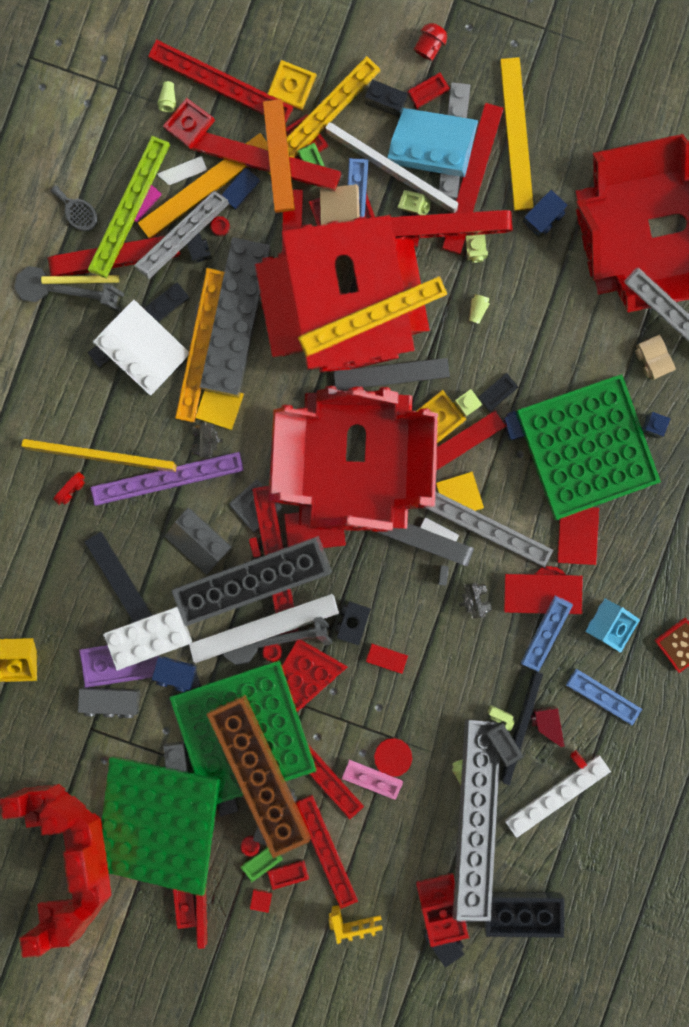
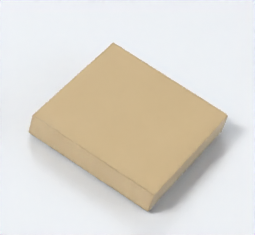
M357 184L339 186L335 192L324 188L320 189L321 225H326L331 221H339V223L353 221L359 217V186Z

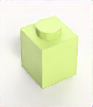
M471 389L454 401V404L464 417H467L482 405Z

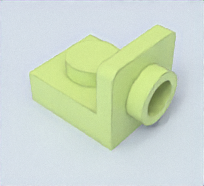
M404 190L398 208L401 211L426 215L430 210L431 201L424 194Z
M485 234L466 236L467 260H472L473 263L483 262L488 256Z
M490 705L488 709V714L491 715L490 719L498 723L504 721L507 730L511 731L515 722L512 714Z

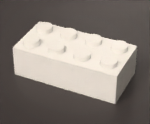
M178 607L104 633L116 670L192 643L187 626L183 623Z

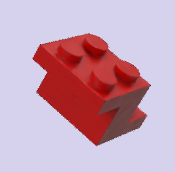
M450 873L417 881L416 886L431 947L469 938L466 922L453 920L454 874Z

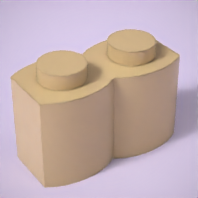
M660 335L636 346V356L639 360L643 361L645 365L643 370L647 378L650 377L653 381L676 370Z

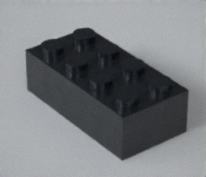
M492 892L491 921H484V933L486 937L564 938V897L561 892Z

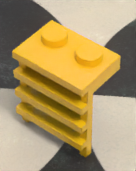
M339 905L332 906L331 913H329L330 930H334L337 944L341 943V939L344 938L353 941V936L360 935V939H362L366 933L371 932V935L375 936V931L383 930L382 925L375 926L374 923L375 921L382 920L381 915L343 923ZM370 923V928L364 929L363 924ZM358 925L359 930L352 931V926Z

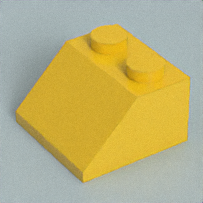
M33 638L0 639V682L37 681V651Z

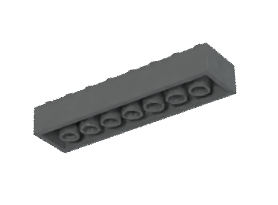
M232 237L200 384L202 391L240 397L261 300L255 264L262 262L263 258L270 257V245Z
M317 536L182 585L171 591L185 626L327 576L332 573L320 537Z

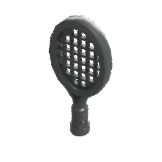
M57 185L51 189V193L64 202L65 216L71 226L83 232L91 231L95 228L98 217L91 204L82 199L67 198ZM80 204L81 207L74 213L73 210ZM91 209L92 212L89 215H87L86 213L89 212V210Z

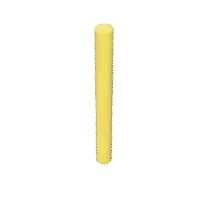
M98 275L41 276L42 284L119 283V275H108L107 279Z

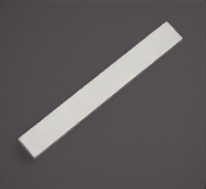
M331 122L326 126V134L363 158L368 159V161L417 192L424 194L428 199L451 213L457 211L458 202Z
M331 594L189 644L193 662L197 663L313 623L316 617L324 619L339 614L334 595Z

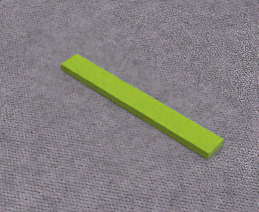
M151 136L88 268L89 272L107 279L170 147L169 142Z

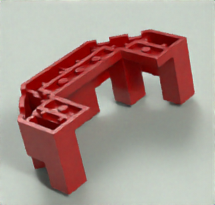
M60 784L23 788L0 799L2 818L9 819L25 816L26 828L41 826L42 835L63 832L66 850L64 852L69 893H72V899L45 901L37 904L40 924L20 937L22 958L41 956L51 948L69 947L82 937L87 927L112 895L101 818L85 808L86 806L75 796L68 794Z

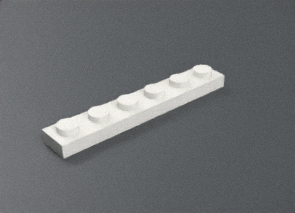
M597 755L587 762L588 765L584 769H577L506 819V824L516 838L611 771L602 758Z

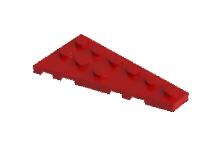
M303 640L296 641L282 665L297 712L348 668L347 665Z

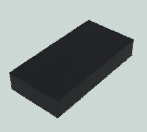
M506 373L477 398L487 411L490 412L519 387Z

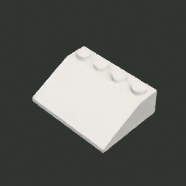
M135 300L93 341L149 395H152L189 355V351Z

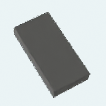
M504 723L486 732L506 766L523 758V754Z

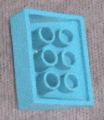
M403 108L391 140L388 159L402 167L465 177L478 120Z

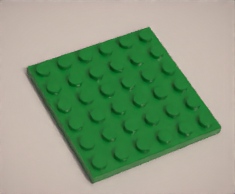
M622 374L515 411L554 520L661 482Z
M280 660L169 697L195 774L220 779L217 804L243 796L244 794L207 714L209 711L243 695H246L285 782L317 771Z
M110 757L101 823L108 873L203 896L206 889L220 779L125 758Z

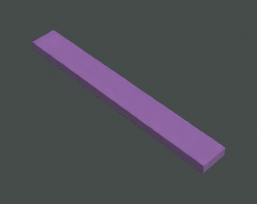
M240 452L177 466L176 473L160 470L90 488L94 505L97 506L241 472L244 469Z

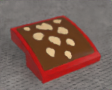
M684 617L654 640L678 673L689 666V621Z

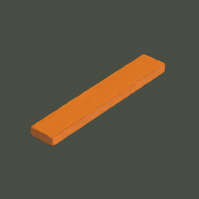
M282 99L265 101L263 106L274 209L276 213L292 211L295 208Z

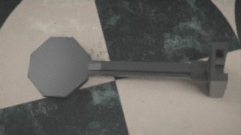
M31 266L17 274L14 288L24 301L37 302L50 291L97 299L111 310L121 312V308L117 306L118 296L124 297V293L112 285L104 284L103 290L93 291L58 284H42L41 276L47 275L42 268Z
M322 617L314 618L315 627H311L309 630L272 636L223 653V656L235 665L249 663L259 647L307 638H318L324 645L332 644V640L326 634L327 630L330 629V625Z

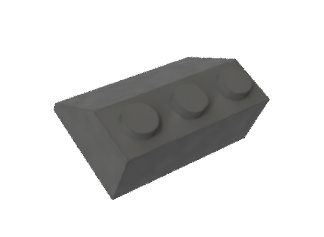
M187 508L165 535L176 548L206 575L232 548L223 537L191 508Z

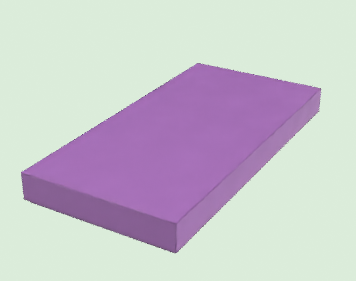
M108 645L79 650L85 688L153 677L159 657L158 655L116 670Z

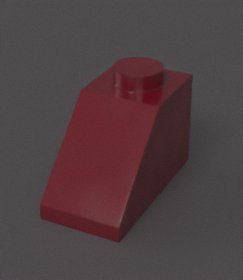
M552 706L534 709L533 715H531L532 726H536L540 733L560 747H565L558 708Z

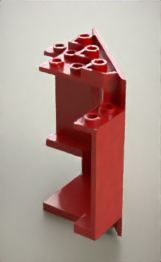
M684 134L593 153L594 187L576 190L575 193L579 208L576 209V215L583 234L581 238L588 259V270L590 277H593V280H595L598 295L617 291L628 313L651 308L624 283L625 279L638 267L675 302L689 300V140H687ZM674 214H680L686 219L687 225L683 231L652 238L648 220Z
M390 215L367 219L365 217H358L353 221L340 223L339 221H331L326 225L313 227L312 225H304L299 229L282 231L286 252L279 253L277 258H263L262 262L255 264L272 357H284L304 352L298 339L299 337L421 285L413 240H406L405 237L396 238L393 235ZM346 255L352 259L358 292L340 295L335 270V260L338 256ZM425 305L306 356L308 369L319 367L320 372L351 370L399 359V354L415 351L412 335L430 331Z
M325 386V389L317 390V393H305L304 408L293 409L292 405H281V408L273 409L269 502L300 506L299 525H309L310 528H317L318 530L345 529V531L372 530L375 532L393 531V528L407 529L408 509L435 507L438 413L430 412L428 408H419L418 411H412V395H399L398 392L390 391L388 387H380L379 390L371 392L365 391L363 387L358 386L352 387L347 391L336 390L335 386ZM358 424L366 430L365 462L346 461L347 433L351 426Z

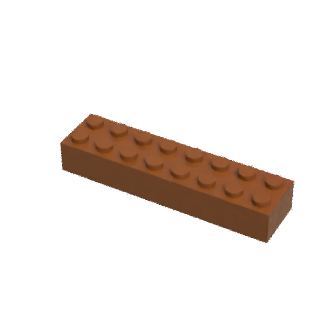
M246 695L209 711L207 714L272 857L275 858L308 843L310 834Z

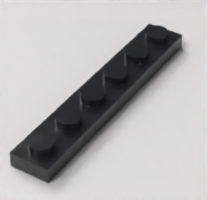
M177 282L147 305L144 310L159 323L189 300L190 297ZM97 345L87 352L99 368H102L112 360Z

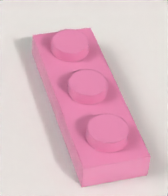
M349 760L342 779L394 800H396L403 781L351 760Z

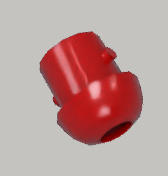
M427 23L420 29L422 34L413 50L421 57L433 61L441 45H446L447 33L438 24Z

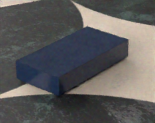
M245 168L222 196L236 210L260 183V179Z

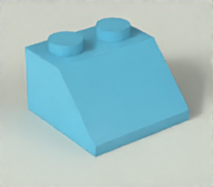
M604 599L585 632L615 650L622 652L640 619L621 606Z

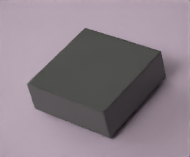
M440 565L439 585H447L448 566Z

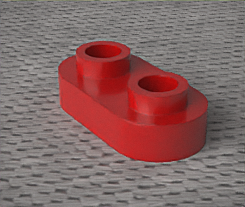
M80 472L76 473L55 495L53 500L58 505L62 503L66 505L72 498L71 494L84 486L85 477Z

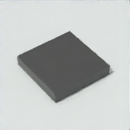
M258 479L229 503L231 508L253 533L259 529L252 489L264 487ZM275 503L276 511L278 512L282 506L279 503Z

